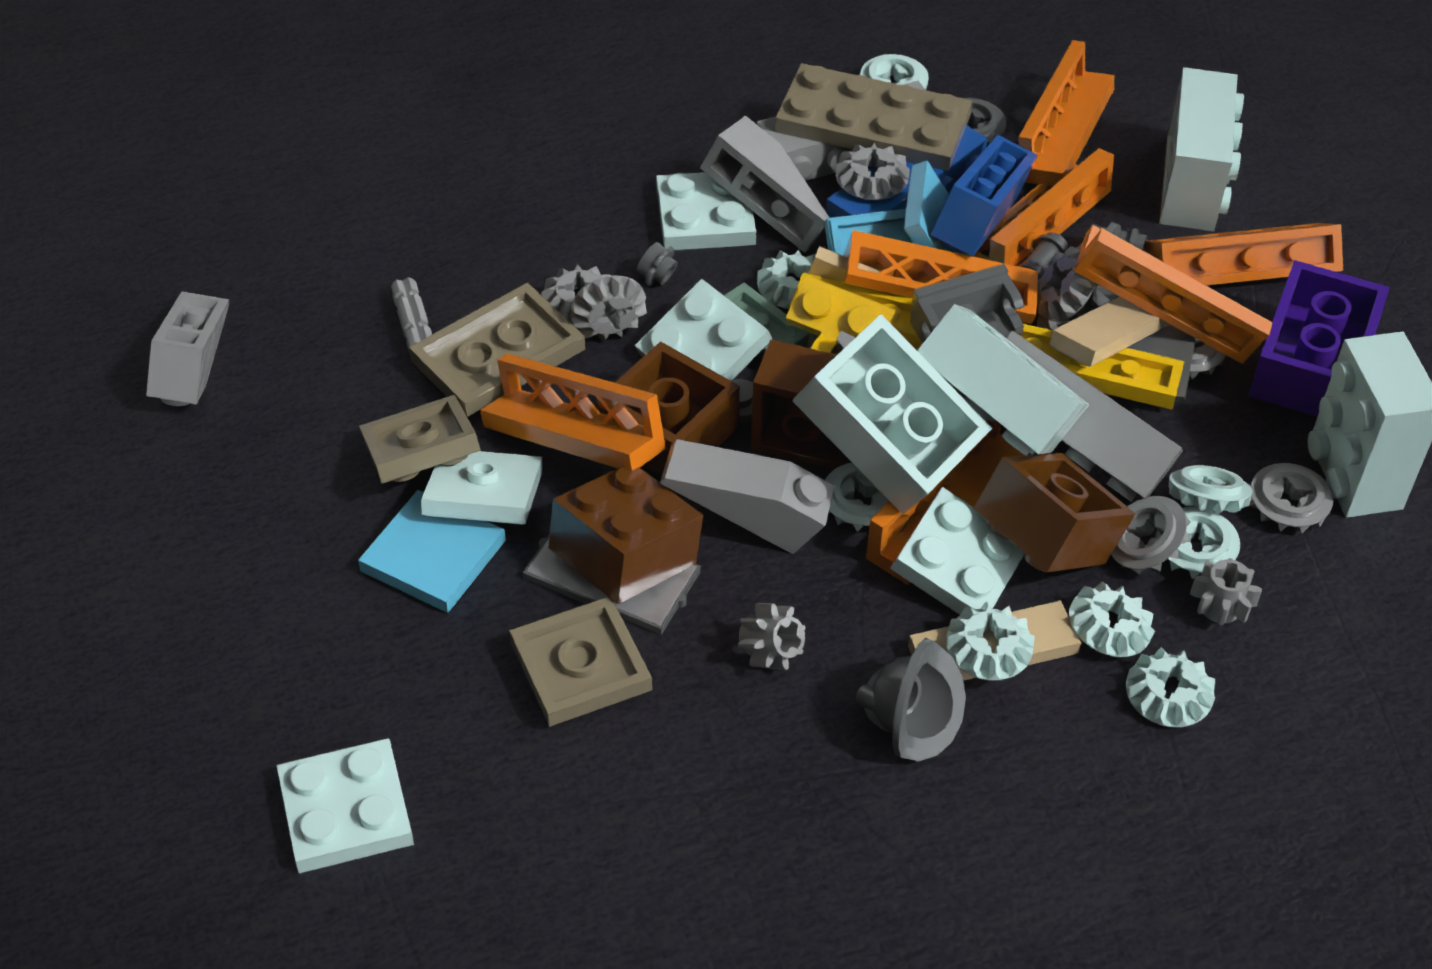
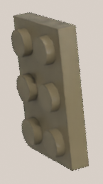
M526 283L410 346L409 351L411 361L446 397L455 395L468 417L504 395L497 359L508 353L557 366L585 350V336L530 284ZM518 374L520 386L526 384L527 381L522 375Z

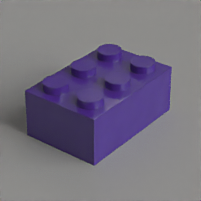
M1294 260L1272 322L1270 335L1266 338L1248 396L1318 417L1320 400L1325 397L1332 377V366L1338 360L1344 340L1376 334L1390 287Z

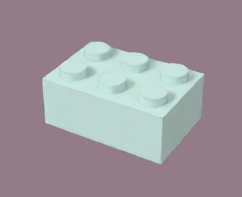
M1183 67L1167 136L1160 224L1214 231L1218 215L1227 214L1231 198V187H1226V185L1229 184L1230 180L1237 179L1241 153L1233 152V150H1238L1240 144L1242 123L1235 121L1240 120L1244 102V94L1236 93L1237 74Z
M956 304L951 307L917 350L954 389L957 388L966 395L964 400L985 421L994 422L997 420L1007 428L1002 437L1024 455H1028V453L1033 455L1035 452L1038 454L1051 453L1089 407L1086 401L973 311Z
M881 314L814 376L792 400L902 514L924 498L992 429Z
M1404 331L1345 339L1338 360L1332 366V377L1325 397L1320 400L1319 414L1315 426L1308 435L1310 455L1314 460H1318L1326 476V482L1332 491L1333 498L1337 499L1346 518L1404 509L1432 442V382Z

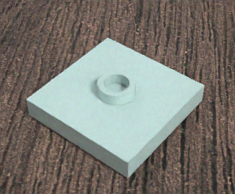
M478 451L469 454L460 463L436 465L421 498L422 515L525 524L542 475V457Z

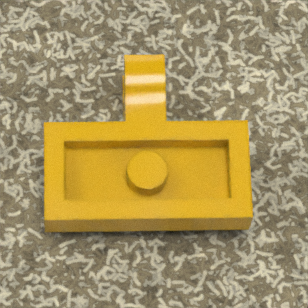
M805 274L785 318L787 324L819 336L814 341L811 349L837 355V337L841 331L856 338L880 314L893 325L896 318V310Z

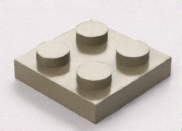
M455 395L359 426L367 450L382 483L391 480L395 482L406 481L418 475L421 470L439 464L454 465L465 460L469 454L481 451L476 433Z
M609 597L509 630L511 645L549 727L652 691V677L613 600Z

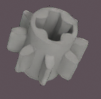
M1232 558L1218 561L1215 564L1206 561L1201 576H1195L1190 595L1201 598L1197 610L1198 614H1204L1210 620L1219 623V625L1233 622L1236 619L1246 622L1251 607L1257 606L1262 592V588L1250 585L1255 571L1248 569L1245 565Z
M775 603L755 604L756 615L741 618L740 620L742 625L739 631L740 642L738 647L751 655L749 665L752 667L778 670L789 669L788 658L803 654L805 625H802L798 619L792 617L794 614V607L776 606Z

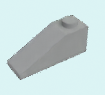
M744 116L718 135L700 169L804 253L811 248L824 228L825 220L829 218L782 145L747 116Z
M188 292L180 293L151 341L146 396L160 398L163 403L172 406L198 403L208 381L227 315L229 299Z
M676 439L671 444L660 484L791 554H794L826 525L835 487L833 484L790 461Z

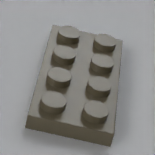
M801 63L775 118V132L853 149L855 144L861 145L864 148H870L875 143L876 147L880 149L892 146L895 155L905 156L906 162L918 164L927 160L931 167L949 171L971 115L972 100Z

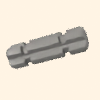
M407 277L403 281L395 280L391 285V289L409 350L410 346L432 335L430 327H428L429 322L421 297L418 295L419 290L416 281Z

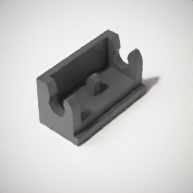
M1005 264L913 290L910 324L922 344L954 304L970 309L1005 338L1012 331L1018 335L1023 333L1024 325L1015 310L1024 308V302L1008 275V269Z

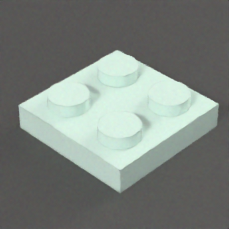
M707 173L657 175V195L663 242L666 249L670 246L675 250L756 245L753 211Z
M701 279L635 347L639 354L644 357L661 341L728 380H733L772 338L768 329Z
M942 487L890 569L960 615L965 606L973 610L980 609L986 601L993 608L1025 553L1010 540L1003 539L994 534L988 527L989 522L975 511L974 507Z
M389 738L277 765L295 861L299 873L414 845Z

